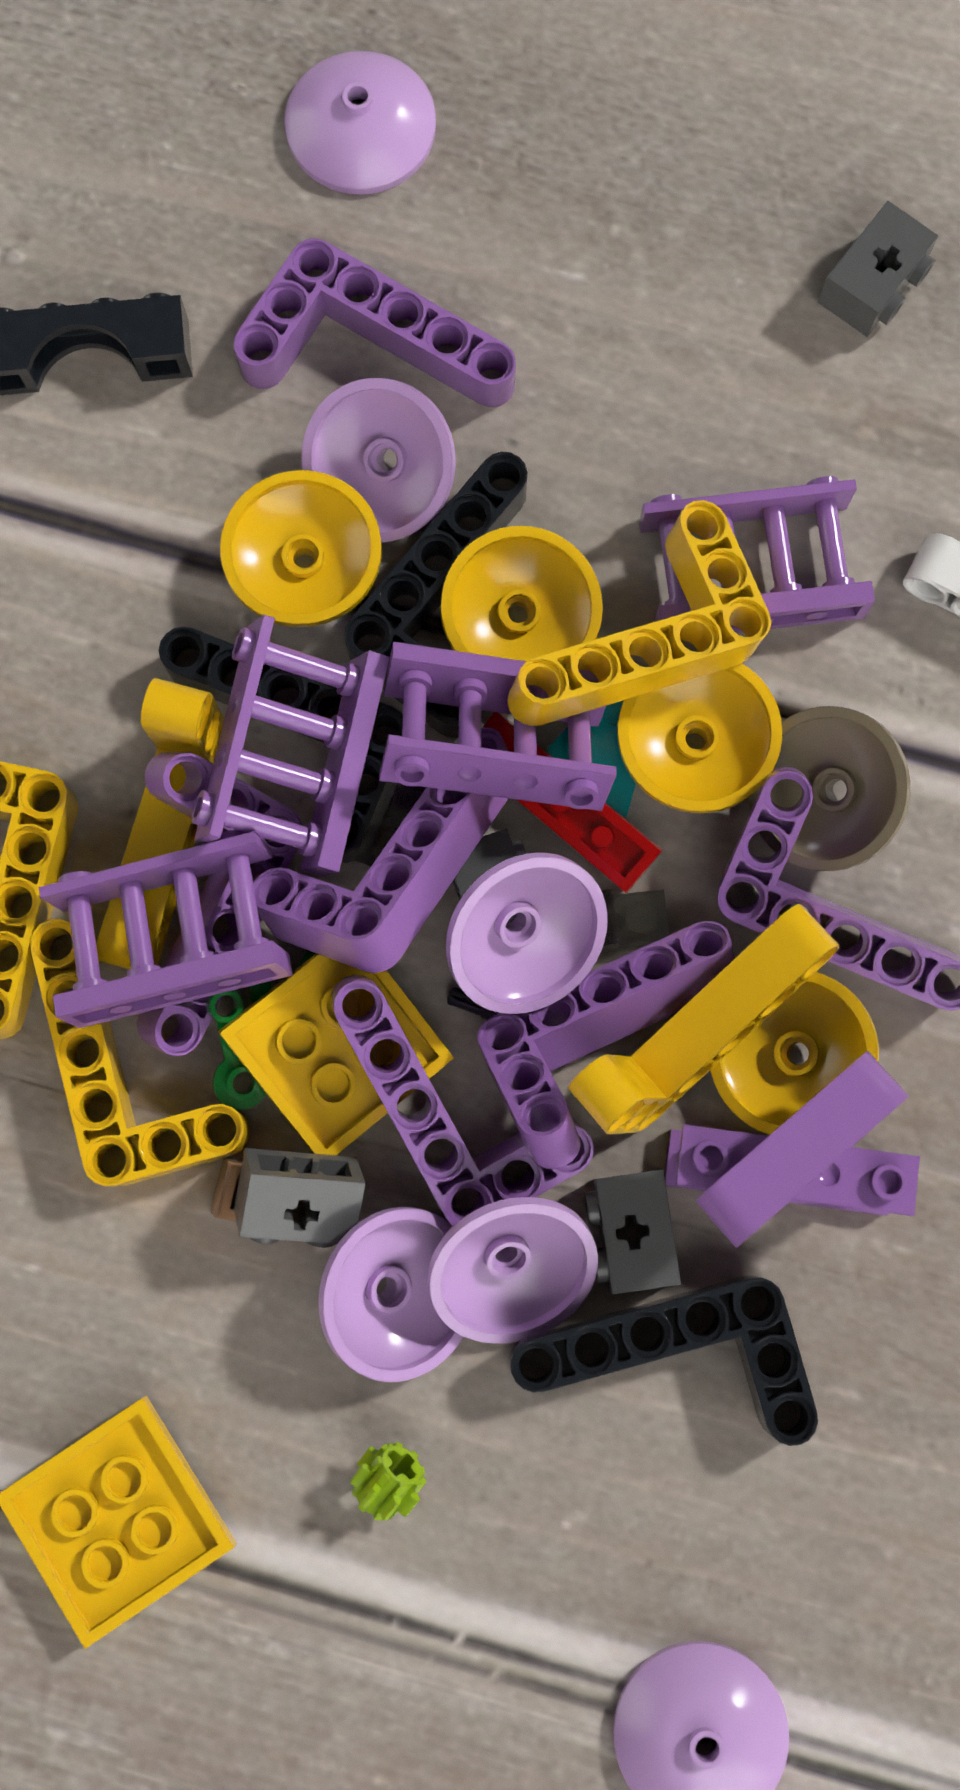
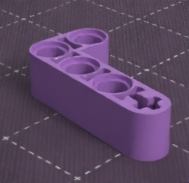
M867 1051L695 1201L737 1248L906 1100L909 1095Z

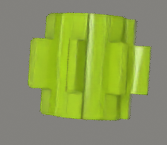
M399 1442L389 1443V1445L384 1444L379 1450L373 1446L367 1449L357 1462L359 1469L350 1479V1484L353 1485L352 1496L357 1497L359 1502L357 1507L362 1513L366 1511L373 1515V1520L378 1521L392 1519L398 1512L404 1517L409 1515L421 1500L418 1493L427 1483L426 1479L423 1478L425 1467L420 1466L418 1461L419 1455L414 1450L410 1452L403 1447V1443Z

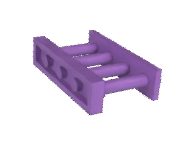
M824 476L809 481L807 485L682 499L679 495L668 494L658 496L652 499L650 503H644L639 520L640 533L660 532L669 599L665 601V605L657 607L653 622L691 611L667 556L665 542L685 506L699 500L712 502L721 508L733 533V522L764 519L774 588L770 590V593H762L761 596L770 614V629L865 618L875 602L872 581L855 583L854 578L848 577L838 510L847 509L857 490L855 479L838 481L837 477ZM816 513L827 581L822 584V587L802 589V585L795 581L785 516ZM731 626L734 632L743 633L738 627Z
M263 615L248 625L247 628L242 627L234 644L232 658L235 661H239L208 788L207 791H200L192 812V823L198 825L195 841L208 843L221 838L223 826L245 833L254 832L259 837L298 848L299 854L304 855L300 871L317 876L338 873L390 657L369 650L350 660V663L347 662L344 666L269 642L275 618ZM263 664L336 687L337 694L342 695L338 714L328 719L257 696L256 693ZM250 717L324 740V746L329 748L325 769L321 768L318 772H314L243 750ZM237 772L311 794L312 800L316 801L312 823L308 822L305 826L229 804Z
M393 642L384 679L383 696L404 699L402 736H388L380 768L379 781L569 806L575 809L602 811L616 778V766L592 763L590 726H599L606 706L557 720L568 722L569 760L538 756L536 726L522 724L515 718L514 752L481 748V710L511 714L507 703L508 694L519 670L526 661ZM579 670L581 676L587 681L599 682L596 675L592 672ZM535 685L527 686L529 692L535 697L549 698L546 691L541 687ZM426 702L459 707L458 744L425 740Z
M231 830L222 833L221 838L214 842L92 874L85 871L66 873L58 878L57 883L39 887L41 899L63 912L68 911L78 979V982L73 984L72 991L53 995L56 1018L77 1028H83L292 976L289 953L272 940L269 941L267 938L262 937L250 868L251 863L273 858L271 847L254 832L245 833ZM228 870L239 942L235 943V950L214 955L207 948L196 878ZM174 884L185 955L180 958V964L160 968V966L154 965L143 891ZM121 897L131 969L126 971L127 977L107 982L106 979H101L91 905Z
M682 1125V1131L671 1129L668 1135L664 1169L666 1186L706 1191L768 1136L691 1125ZM851 1147L789 1203L888 1216V1213L914 1216L920 1156Z

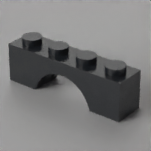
M151 293L141 299L120 301L114 298H98L89 304L68 306L62 303H46L36 309L16 311L10 308H0V396L39 392L45 376L57 361L72 352L90 348L104 349L120 355L132 365L142 382L193 377L189 320L180 295L170 296L166 293Z

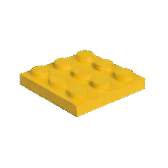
M316 953L294 970L292 976L284 978L217 1032L314 1154L337 1155L388 1113L333 1011L331 1004L332 991L340 980L355 974L364 975L375 982L384 995L429 1079L452 1061L454 1057L387 970L377 973L366 972ZM365 989L352 990L343 999L342 1009L350 1016H363L370 1011L373 1005V995ZM392 1039L378 1041L370 1051V1060L380 1066L392 1064L400 1054L399 1043ZM416 1089L405 1091L400 1096L397 1105L401 1103L405 1098H407L410 1094H412Z
M147 1395L0 1492V1507L84 1649L97 1642L237 1545V1542Z

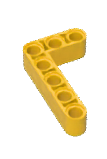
M705 500L693 501L687 504L666 538L665 549L691 611L540 655L526 661L519 670L507 699L509 711L516 720L529 726L544 725L737 666L749 659L770 631L771 618L735 535L721 508ZM689 531L698 534L703 540L694 537ZM710 578L719 581L724 588L715 585ZM731 626L738 627L744 632L746 637L738 635ZM681 640L693 644L698 652L687 649ZM630 655L640 656L647 662L649 667L639 666ZM579 670L592 672L596 675L599 682L587 681L581 676ZM535 685L541 687L546 691L549 698L535 697L529 692L527 686Z
M158 678L151 680L142 704L141 726L157 748L155 756L164 752L192 753L212 764L214 763L225 718L212 693ZM179 763L172 768L169 776L170 785L176 792L181 790L186 781V772ZM145 786L121 866L194 847L198 825L192 823V818L155 798L149 792L147 786ZM174 884L143 891L154 965H158L177 905ZM120 897L109 901L96 947L99 962L129 970L131 969Z
M0 761V779H6L7 781L6 790L0 797V819L10 821L0 857V952L6 947L16 946L19 953L16 965L11 970L0 972V999L4 1004V1015L0 1020V1039H6L14 1036L21 1029L25 1021L36 978L30 939L33 931L41 923L51 919L54 908L53 905L40 898L39 887L57 883L58 878L63 873L78 814L79 802L76 794L58 775L45 770ZM58 790L60 792L58 804L50 811L39 812L38 801L40 797L47 791ZM44 841L46 853L43 859L33 865H26L24 855L27 848L35 842ZM30 893L32 896L30 911L23 917L13 918L11 905L14 899L21 894Z
M801 904L791 907L631 1056L606 1054L597 1058L572 1080L568 1089L606 1134L637 1133L642 1131L664 1114L825 965L837 952L840 945Z
M49 919L41 923L33 931L30 939L31 954L83 1168L87 1177L94 1183L102 1186H127L230 1157L241 1152L248 1144L251 1136L250 1123L240 1110L224 1104L209 1105L136 1126L111 1022L107 1021L77 1028L56 1018L53 995L67 992L73 988L74 983L78 982L73 947L68 956L61 960H53L50 955L51 944L58 936L63 934L71 935L70 922L62 919ZM95 1039L99 1046L98 1058L92 1065L81 1068L76 1061L77 1048L83 1041ZM107 1092L112 1099L113 1108L111 1114L105 1120L95 1122L89 1114V1103L96 1094ZM221 1115H229L236 1124L235 1137L225 1146H216L209 1136L211 1123ZM174 1130L180 1137L181 1149L175 1159L164 1162L158 1157L155 1144L162 1133ZM118 1145L126 1155V1164L119 1175L110 1177L104 1172L102 1157L108 1148Z

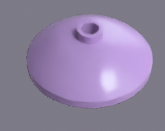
M372 51L340 53L314 65L296 83L288 99L285 111L287 141L298 165L319 184L347 194L379 193L406 181L425 162L433 146L436 132L434 102L423 80L415 71L400 60ZM355 100H365V102L360 105H355L351 103Z
M366 378L350 382L326 397L308 423L302 444V470L317 471L334 476L346 482L360 493L376 517L381 542L402 539L423 529L441 511L452 489L455 477L456 455L448 424L439 409L427 396L404 382L387 378ZM389 449L395 453L397 458L393 469L388 468L384 463V455Z
M528 853L512 857L495 865L482 874L467 889L452 914L446 936V956L453 978L472 1001L481 1007L498 1013H528L559 1001L584 980L601 953L607 932V908L603 893L594 878L574 861L557 854ZM517 913L516 918L507 924L508 920Z
M517 1197L500 1200L468 1214L445 1234L437 1245L429 1264L428 1290L438 1316L456 1333L485 1343L518 1342L527 1337L553 1329L578 1309L588 1296L595 1281L598 1269V1252L589 1228L580 1216L570 1208L552 1200L536 1197Z
M395 1207L385 1209L366 1217L352 1227L331 1253L325 1266L319 1289L320 1322L332 1351L346 1366L367 1378L383 1382L410 1380L436 1368L446 1360L461 1342L464 1336L450 1329L438 1316L429 1294L427 1282L432 1255L439 1242L453 1227L447 1220L419 1208ZM386 1277L387 1285L385 1290L377 1294L379 1282L382 1278Z
M689 1641L658 1651L633 1672L626 1682L616 1706L613 1741L619 1768L630 1790H775L787 1761L789 1727L784 1705L777 1690L765 1672L755 1662L741 1652L726 1645L707 1641ZM710 1737L716 1741L715 1750L711 1754L700 1755L695 1751L696 1744L701 1738Z

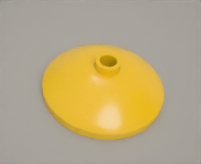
M293 470L278 473L261 480L249 488L230 510L225 520L220 540V557L224 574L237 598L259 617L263 615L275 618V624L288 627L322 625L342 617L355 608L374 584L379 572L382 556L379 526L366 500L346 482L326 473L309 470ZM303 555H309L314 558L313 563L306 568L298 567L295 564L296 560Z
M509 526L480 536L457 556L443 585L440 609L443 629L453 651L528 661L540 655L595 640L601 626L603 605L597 577L587 559L573 544L563 537L542 528ZM512 606L522 607L527 613L526 621L522 623L512 621L508 615V609Z
M740 664L624 700L618 718L617 740L620 756L626 770L634 782L648 796L660 804L678 811L701 814L713 813L742 803L762 786L768 774L773 771L779 757L782 744V722L775 698L767 685L750 668ZM689 734L700 735L704 740V747L692 749L686 743V736Z
M816 972L711 1069V1075L720 1096L730 1110L749 1126L771 1135L865 1052L869 1051L879 1062L877 1033L868 1011L856 995L837 980ZM798 1043L804 1044L809 1052L808 1059L800 1065L794 1063L790 1057L792 1047Z

